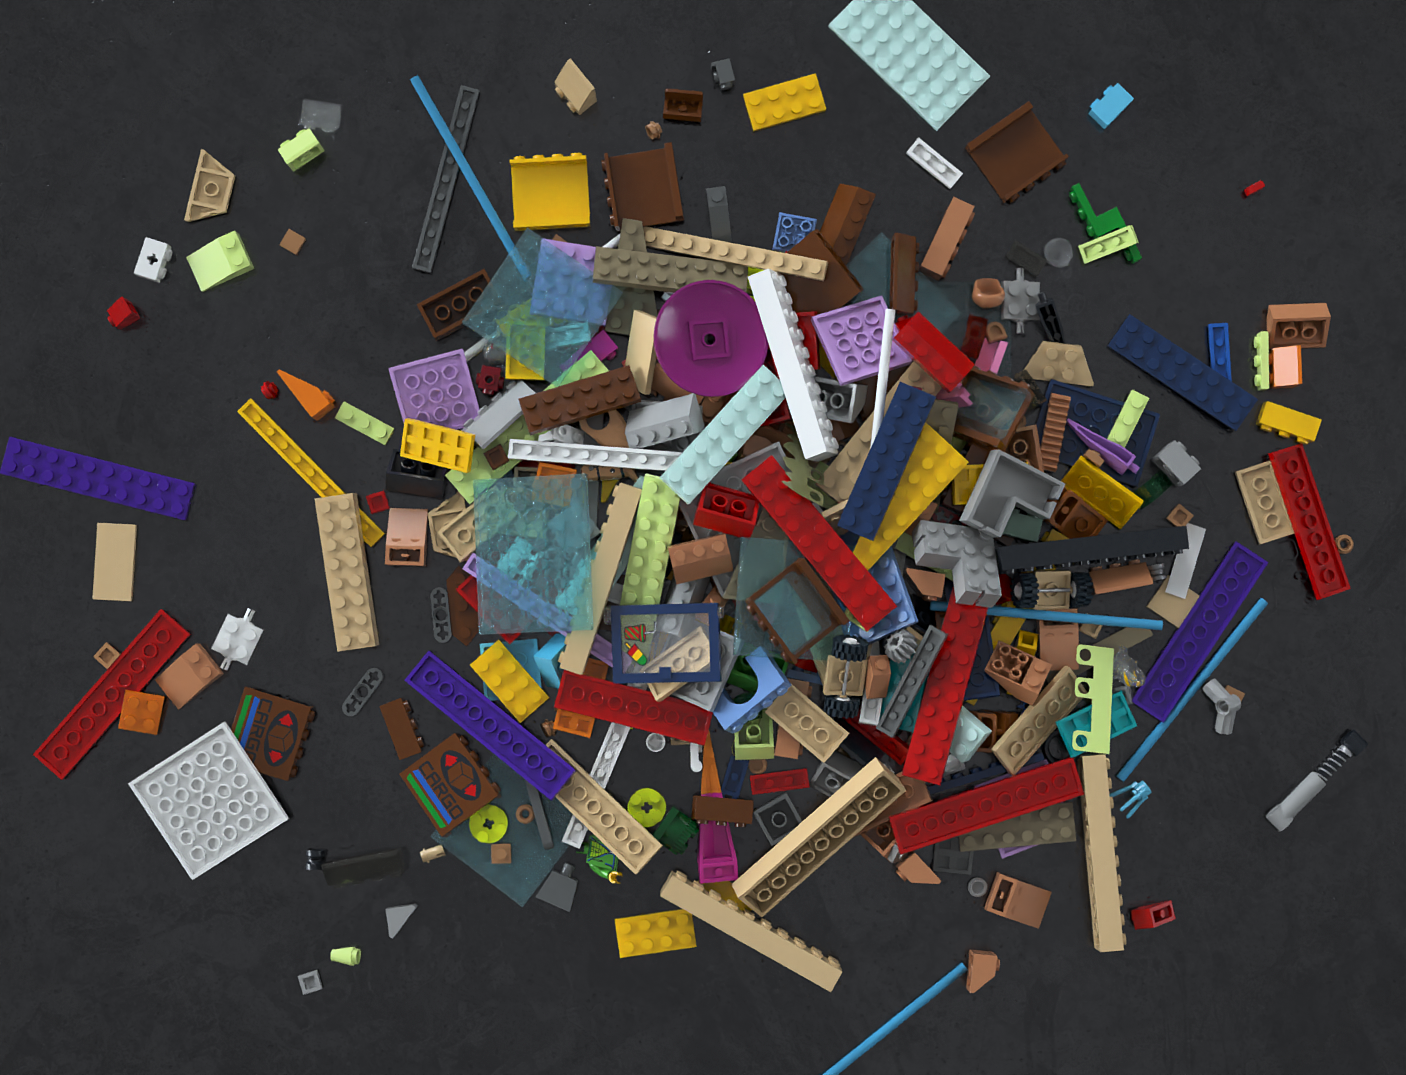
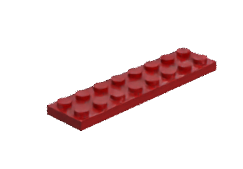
M1303 444L1269 453L1268 455L1316 599L1320 600L1351 589Z
M563 670L554 708L703 746H705L713 712L685 700L668 696L661 702H657L650 691L618 683L613 684L610 681L587 675H579L567 670Z

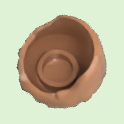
M982 278L975 281L972 292V300L975 304L982 308H993L1001 305L1005 298V292L997 279Z

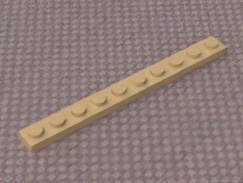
M651 227L643 228L645 243L648 248L762 270L771 269L778 273L824 281L828 262L824 260Z

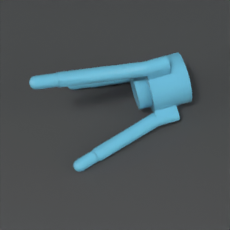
M1134 781L1131 785L1109 794L1110 797H1115L1133 789L1131 791L1133 797L1120 808V811H1123L1134 801L1139 800L1126 815L1128 819L1148 799V795L1152 793L1144 781L1139 783Z

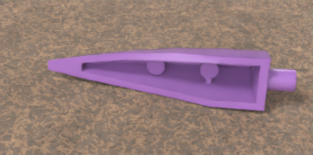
M1069 418L1066 422L1091 450L1100 453L1101 458L1104 459V462L1120 475H1123L1127 468L1136 474L1140 467L1133 463V460L1136 458L1134 454L1121 445L1090 431Z

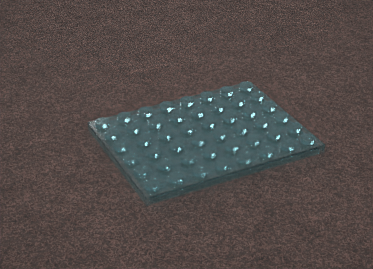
M587 474L473 480L479 635L593 630Z

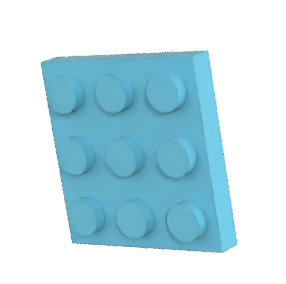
M538 639L516 640L510 645L506 641L502 642L542 688L541 673L533 657L539 651ZM494 643L480 644V655ZM483 681L484 696L491 701L500 700Z

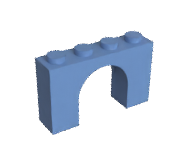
M761 646L745 657L758 678V689L754 697L746 703L735 704L724 688L713 712L724 730L732 734L740 731L746 722L756 718L763 708L769 707L774 699L784 695L788 688L792 686L768 650Z

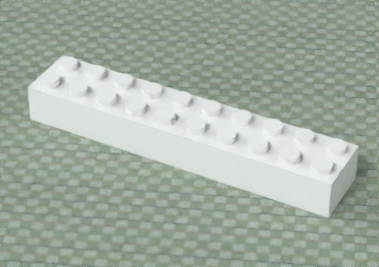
M771 269L748 277L805 459L819 462L838 455L837 449L839 445L831 432L833 430L832 423L826 417L827 407L820 398L821 389L819 384L815 382V370L808 360L810 354L802 341L804 340V335L801 329H798V316L792 310L791 304L793 301L785 288L787 286L786 279L783 275Z

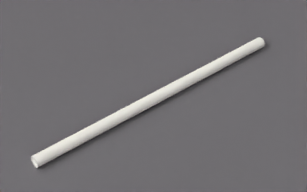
M886 309L871 446L884 418L895 310Z

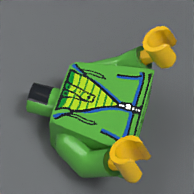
M591 834L589 843L582 842L580 849L576 848V853L587 854L586 863H589L590 868L599 876L610 880L612 883L620 884L616 880V876H622L623 874L621 872H614L617 871L619 858L594 834Z

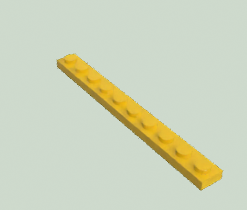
M252 398L237 411L321 497L346 494ZM359 508L363 540L370 547H373L385 533Z

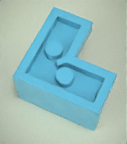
M556 633L533 656L545 685L559 689L564 670L560 668L561 663L558 660L561 651L565 652L567 646L564 644L566 637L559 633Z

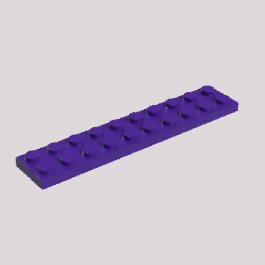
M9 437L0 469V474L185 521L196 485L192 482Z
M1237 541L1234 542L1199 595L1196 603L1134 694L1132 702L1136 706L1164 723L1269 562Z
M428 651L404 680L551 801L577 771L432 652Z

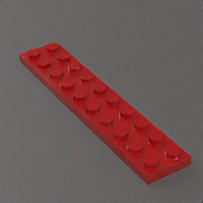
M772 455L741 479L748 490L866 632L897 607L810 500L799 495L782 482H788L791 479Z
M954 587L952 588L941 629L948 636L930 669L902 772L903 776L941 786L989 608L976 606L975 602L973 605L956 603Z
M160 609L33 755L57 777L64 780L121 715L125 690L141 692L191 634L163 609Z
M1069 757L888 816L899 854L901 855L1084 795L1074 758Z

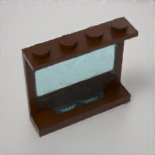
M974 365L964 378L963 385L961 386V388L964 387L971 394L969 399L973 404L958 408L952 437L989 450L999 449L1005 452L1035 394L1031 390V386L1026 382L1020 381L1018 383L1008 376L1000 377L990 370L985 372Z
M798 558L744 600L747 604V611L752 616L755 615L757 617L759 627L770 635V642L775 647L778 646L782 651L780 653L781 657L785 662L796 664L798 657L839 625L844 626L850 621L804 558Z

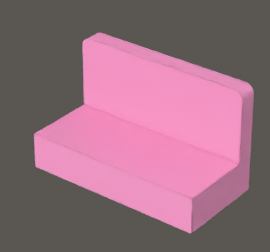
M984 338L975 366L979 367L982 371L987 372L990 370L997 374L1008 343L1000 341L988 344L987 339Z

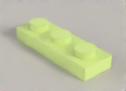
M1129 225L1078 247L1084 264L1139 242L1133 226Z
M1261 331L1257 333V337H1254V348H1257V356L1254 357V366L1257 367L1254 384L1257 386V391H1266L1269 389L1268 331Z
M1131 390L1107 439L1125 448L1149 398Z
M343 402L335 416V419L385 446L395 430L346 402Z

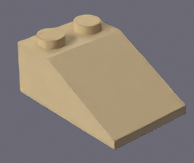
M570 58L555 80L557 87L555 91L561 98L565 97L567 99V106L573 113L576 111L580 115L597 102L593 85Z

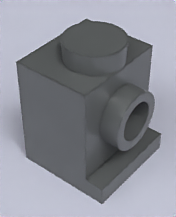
M730 58L711 63L712 71L716 70V72H713L715 83H719L721 90L732 88V85H735V78Z

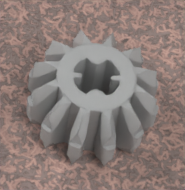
M904 629L901 631L897 630L895 634H891L890 639H887L888 643L884 646L886 649L885 654L898 664L900 662L905 663L907 659H911V655L916 653L914 650L918 647L915 636Z

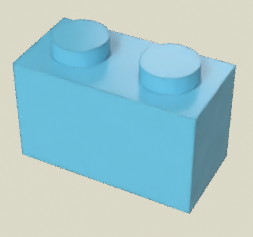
M1119 83L1114 87L1110 85L1103 92L1105 96L1101 100L1097 98L1090 105L1092 109L1089 115L1104 129L1134 99Z

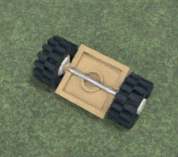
M1034 570L1033 573H1017L1011 580V601H1013V605L1016 608H1031L1034 610L1069 609V606L1086 607L1091 604V599H1093L1092 578L1089 577L1087 572H1071L1069 570Z
M846 634V636L837 635L833 638L832 656L828 655L823 693L825 694L823 710L828 715L832 714L833 717L839 716V718L844 717L848 719L858 715L860 704L858 696L863 695L868 661L866 658L868 641L862 639V637L857 638L855 635L850 636Z

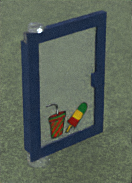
M719 603L605 606L604 622L606 625H611L613 684L722 681L720 618H724V608L719 607Z

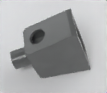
M565 862L561 872L553 869L536 895V898L570 912L578 880L571 877L575 866Z

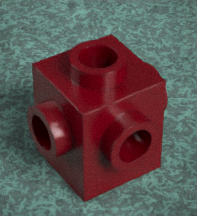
M482 365L481 373H477L476 384L480 390H483V394L494 395V392L499 393V388L503 389L504 377H502L503 370L501 368ZM489 379H493L491 383H487Z

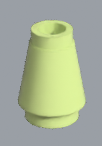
M356 947L332 949L331 961L351 966L360 962L361 951L356 949Z

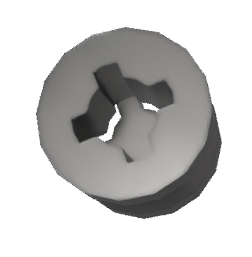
M1164 563L1147 566L1153 581L1167 578L1163 572Z

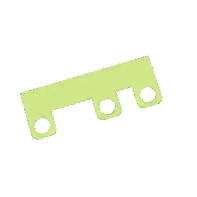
M1082 644L1077 646V663L1094 666L1093 679L1078 677L1075 680V695L1081 698L1092 699L1091 732L1079 730L1073 732L1072 747L1074 750L1103 754L1110 753L1114 648ZM1082 649L1090 651V660L1083 661L1080 658V651ZM1087 682L1090 689L1087 694L1080 693L1078 689L1079 683ZM1078 735H1084L1087 738L1086 746L1079 747L1076 744Z

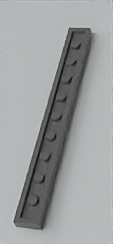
M463 85L460 86L449 127L462 153H464L480 93L478 89ZM446 143L412 266L415 270L431 273L460 168Z

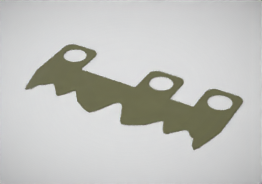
M785 423L793 432V434H787V436L794 442H787L783 446L795 458L783 457L786 466L791 470V472H785L791 481L782 482L799 495L822 506L823 495L807 486V478L823 485L824 475L808 465V460L805 459L795 426ZM811 471L817 472L821 480L814 479ZM810 492L817 493L820 501L814 500L810 496Z

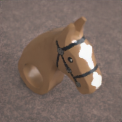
M617 410L608 412L610 416L609 423L601 430L590 428L586 419L579 421L582 431L600 446L629 448L625 435L627 424ZM583 465L581 467L583 479L589 482L618 480L630 477L635 483L638 480L635 469Z

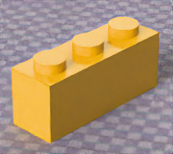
M1266 401L1262 404L1256 425L1261 426L1260 429L1263 431L1271 432L1273 430L1279 432L1278 435L1281 437L1290 438L1291 436L1296 438L1297 442L1308 445V443L1315 441L1322 420Z

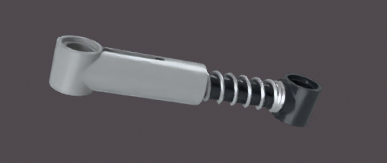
M1354 729L1342 738L1340 748L1337 749L1336 753L1332 754L1331 758H1328L1326 763H1323L1321 768H1318L1317 772H1311L1280 804L1276 805L1266 815V818L1279 831L1284 830L1293 821L1294 817L1326 786L1324 781H1327V778L1332 776V773L1337 771L1336 769L1339 766L1342 767L1341 764L1344 761L1346 762L1347 758L1357 756L1367 747L1368 743Z

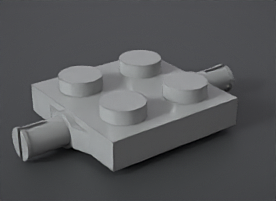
M1017 268L1016 280L1001 282V287L1005 292L1004 301L1001 303V320L1016 322V333L1024 334V322L1040 320L1036 309V304L1040 301L1037 295L1040 293V282L1024 280V268Z

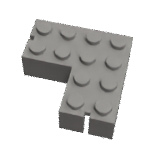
M999 449L991 450L959 521L973 528H978L980 532L992 538L1001 537L1015 506L1039 519H1050L1057 503L1046 501L1047 499L1058 500L1065 483Z
M926 520L919 521L912 531L913 547H916L914 549L916 565L952 570L956 603L973 605L975 602L976 606L992 608L1002 596L994 539L980 532L978 528Z

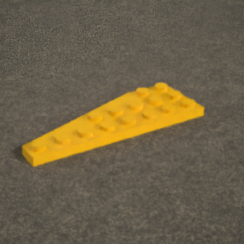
M927 423L923 427L874 542L860 536L854 548V555L867 570L876 563L969 463Z

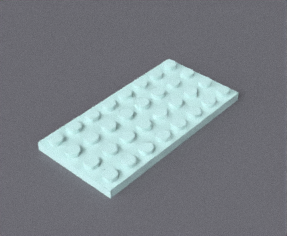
M853 0L828 25L936 131L990 78V75L912 0Z

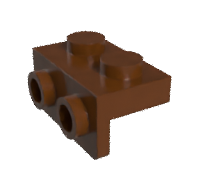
M665 89L663 119L701 122L703 92Z

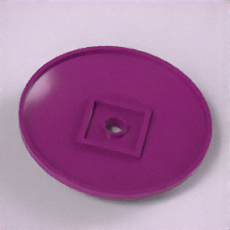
M702 280L680 288L666 300L655 321L653 339L659 364L676 385L690 393L705 397H719L734 393L748 382L765 361L768 340L756 302L742 289L730 283L718 280ZM706 334L713 336L714 342L712 345L705 343L704 337Z

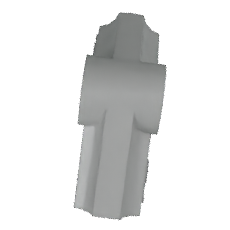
M1214 678L1205 684L1203 691L1216 704L1218 712L1215 724L1216 732L1229 735L1233 730L1236 711L1241 708V700L1237 695H1230Z

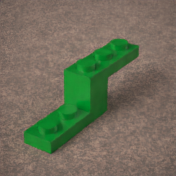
M1080 183L1070 188L1069 196L1072 202L1077 204L1079 208L1078 214L1082 220H1085L1087 224L1086 230L1090 237L1093 236L1094 239L1127 227L1117 207L1096 217ZM1136 244L1124 248V255L1132 264L1142 259Z

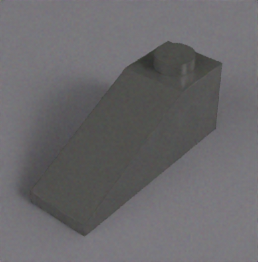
M725 186L706 188L712 239L732 243Z

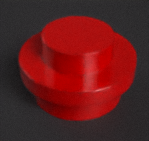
M264 382V385L261 386L263 395L269 400L277 398V386L273 382Z

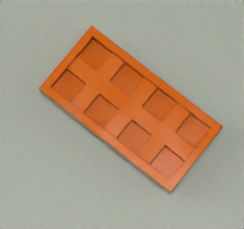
M589 658L583 675L605 680L609 665L603 661ZM557 709L553 729L590 738L595 718Z

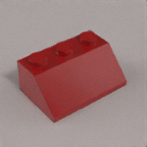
M708 483L701 491L693 525L750 540L756 523L759 502L753 494Z

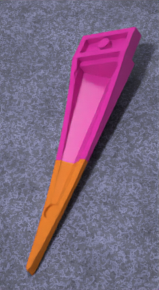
M708 730L703 748L701 796L723 798L710 732ZM708 820V824L699 823L697 863L700 884L738 879L737 857L728 822L727 826L715 825L716 821Z

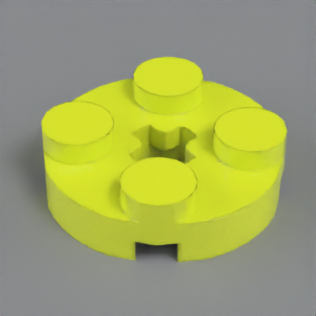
M643 788L631 796L627 808L628 812L643 827H652L663 819L666 812V802L663 796L656 790ZM644 802L652 805L649 813H645V810L641 809V806H644Z
M487 804L470 817L469 828L472 835L478 841L494 843L505 835L508 828V818L500 807ZM486 818L494 821L492 829L484 827L483 824L486 822Z

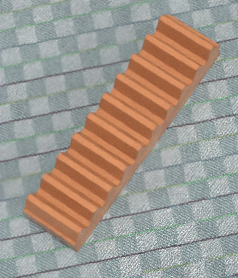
M1055 393L1050 395L1040 445L1045 471L1056 472L1069 403L1071 401L1069 396Z

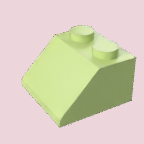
M310 128L299 131L296 134L297 137L291 141L286 140L280 145L281 148L278 149L293 172L325 151Z

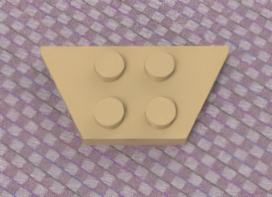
M202 149L184 218L186 222L227 213L235 175Z
M1043 341L1038 347L1037 352L1029 360L1025 369L1020 373V378L1044 381L1053 379L1062 383L1094 387V382L1082 346Z
M459 491L451 498L442 502L440 506L427 513L434 552L454 558L456 556L437 532L466 509L465 498Z

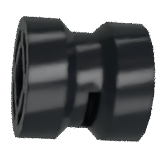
M307 849L306 856L308 861L305 864V869L325 870L323 858L325 857L326 850Z

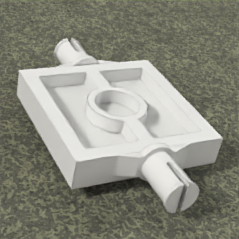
M247 608L244 618H237L227 614L211 648L225 657L220 668L228 671L232 660L248 664L263 632V629L256 627L250 622L255 613L254 610L251 611V609Z

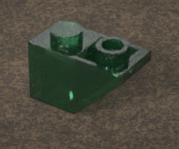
M1159 470L1133 491L1135 495L1144 500L1139 507L1140 510L1155 501L1173 485L1169 477L1162 470Z

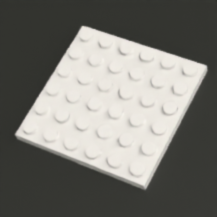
M225 721L128 783L192 880L289 819Z

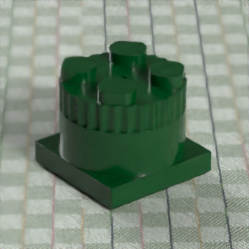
M674 805L659 824L653 836L675 855L678 853L682 855L688 847L686 842L689 837L693 839L699 831L698 823Z

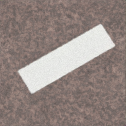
M1190 523L1186 525L1189 549H1183L1182 554L1176 555L1165 591L1184 599L1187 595L1206 531L1205 528Z

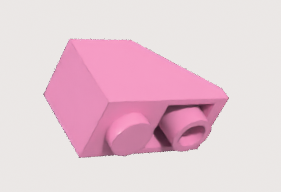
M961 382L951 392L947 393L942 388L936 395L938 400L958 402V408L973 404L969 399L971 394L964 387L961 388L963 385Z

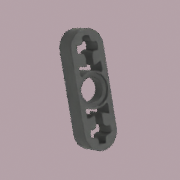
M437 587L430 594L434 637L438 642L446 643L452 638L448 592L444 588ZM438 591L445 595V597L441 598L442 604L446 603V607L440 606L435 608V604L439 605L438 599L434 598ZM441 609L447 613V617L443 621H439L436 618L437 611ZM448 622V626H444V631L448 632V636H445V640H442V637H438V633L441 632V626L437 627V623L444 624Z
M371 668L365 673L342 705L345 715L355 716L360 712L383 681L384 675L380 669ZM371 672H378L377 677L379 678V680H373L371 683V685H374L373 688H371L368 684L363 683L364 680H366L367 682L370 681V679L372 678L370 676ZM362 686L368 689V695L364 698L358 695V689ZM354 695L355 698L362 701L361 705L359 702L355 704V712H348L347 710L349 708L347 704H352L355 701V699H352Z

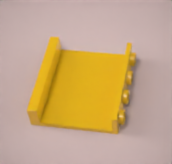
M572 153L571 156L563 157V154H553L552 157L544 158V155H535L529 159H525V156H516L510 160L514 212L513 228L515 231L591 227L586 155Z

